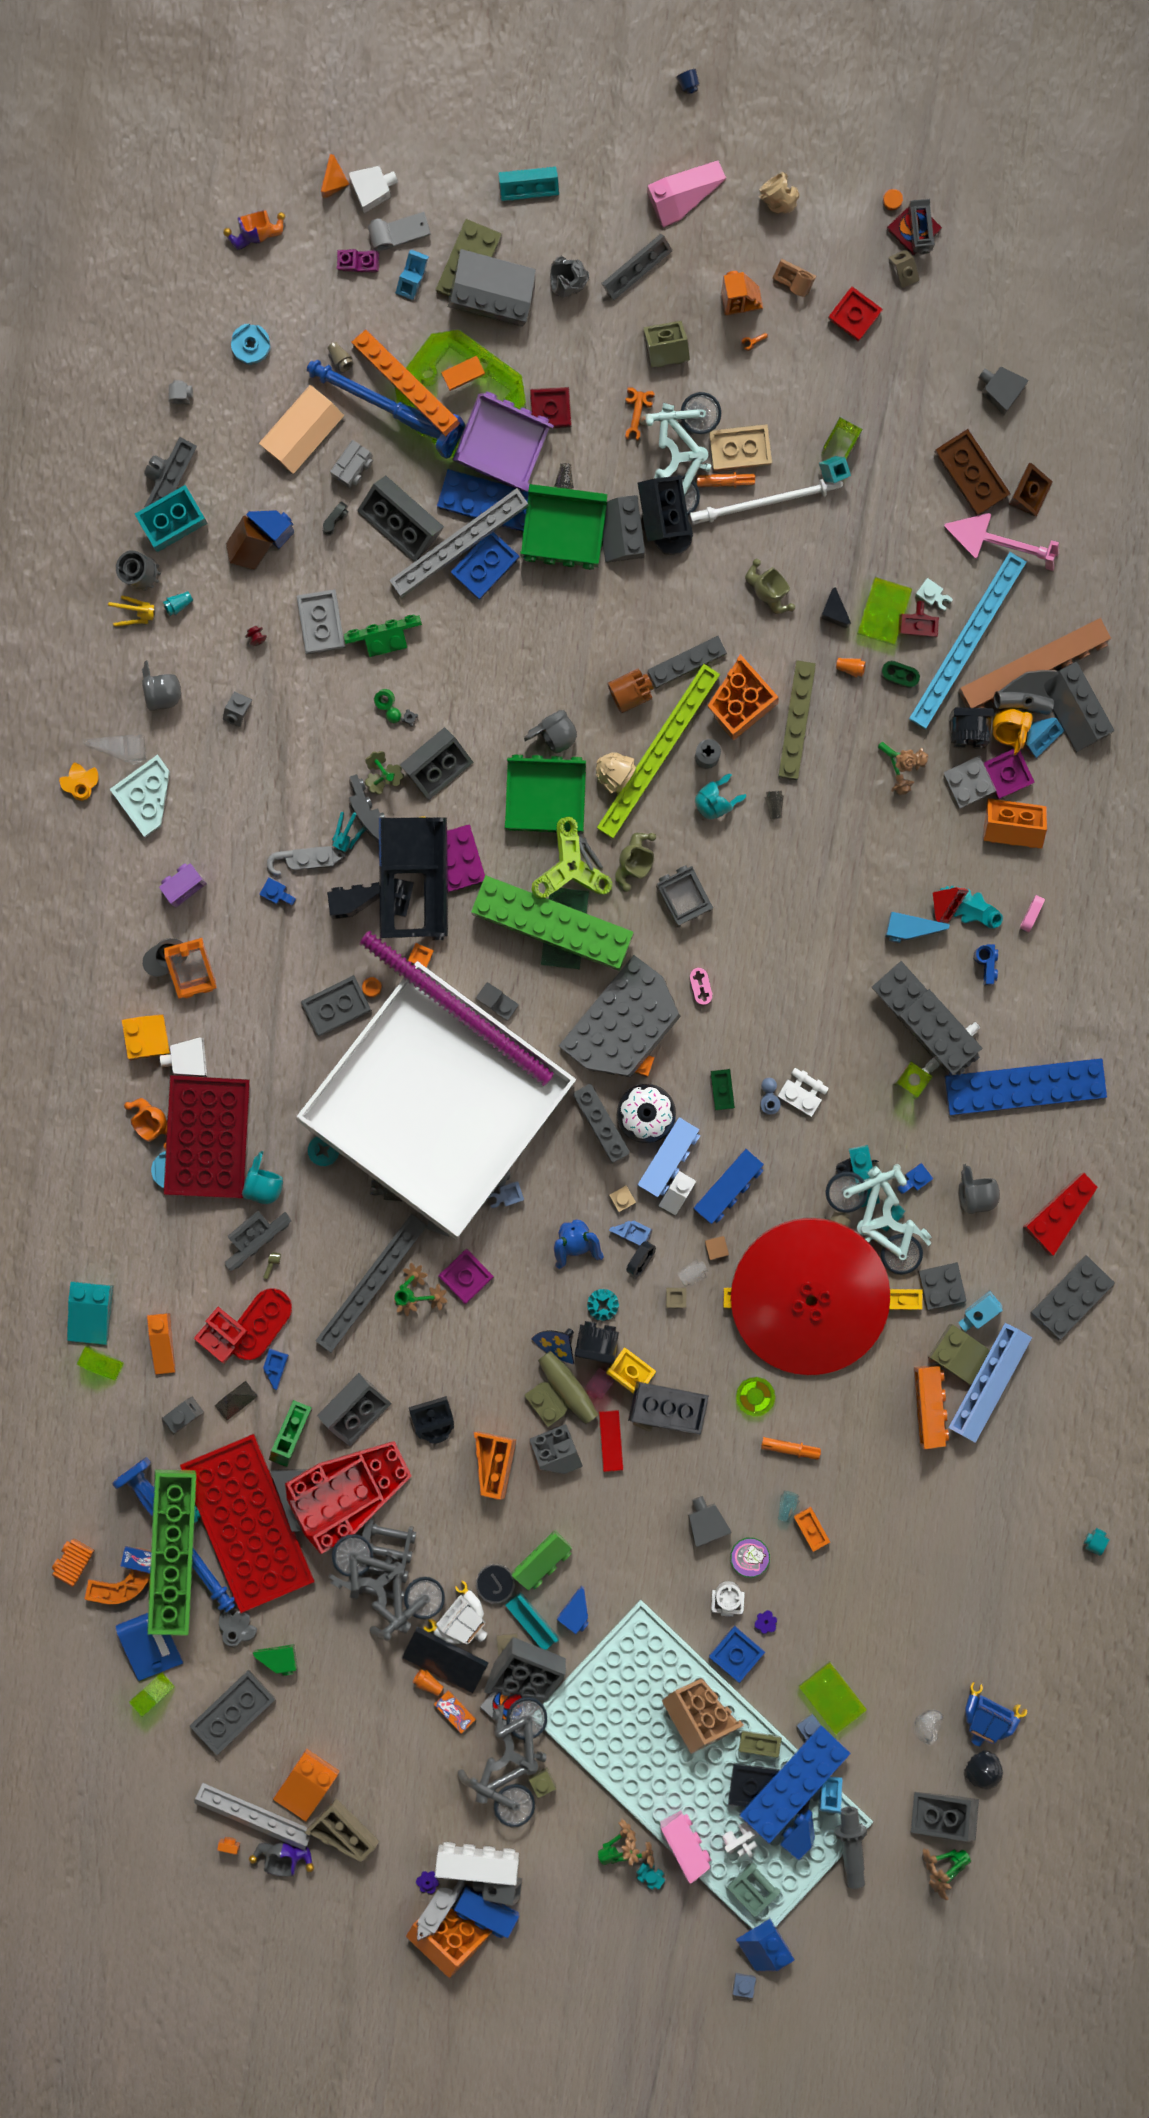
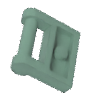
M751 1862L727 1885L732 1894L754 1917L781 1892L777 1887L774 1888L762 1875L754 1862ZM750 1874L769 1893L766 1897L747 1879Z

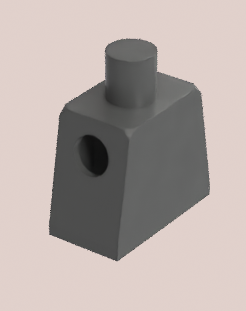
M999 367L995 374L985 368L978 377L987 384L982 392L983 395L1003 415L1006 414L1029 381L1003 367Z
M192 1396L162 1417V1420L174 1435L204 1413V1411Z
M703 1496L692 1500L696 1511L689 1513L696 1547L732 1533L715 1503L707 1506Z
M516 1878V1885L474 1881L473 1891L482 1892L483 1900L514 1905L520 1899L522 1878Z

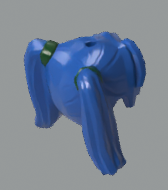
M576 1219L571 1223H563L560 1226L558 1232L559 1239L554 1244V1254L557 1260L555 1265L558 1269L565 1266L567 1255L577 1256L590 1251L596 1260L604 1258L599 1239L596 1234L589 1232V1228L582 1220Z

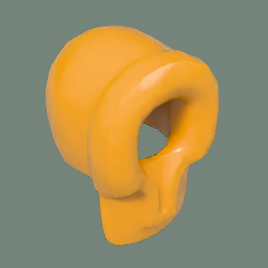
M1005 708L995 715L992 722V734L1002 744L1012 745L1014 747L1013 755L1015 756L1025 745L1026 735L1031 728L1033 716L1029 712Z

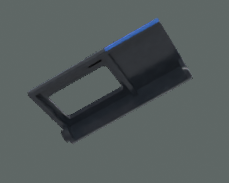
M447 817L379 818L380 938L431 936L432 940H444V936H448ZM422 873L424 875L423 928L395 929V874Z

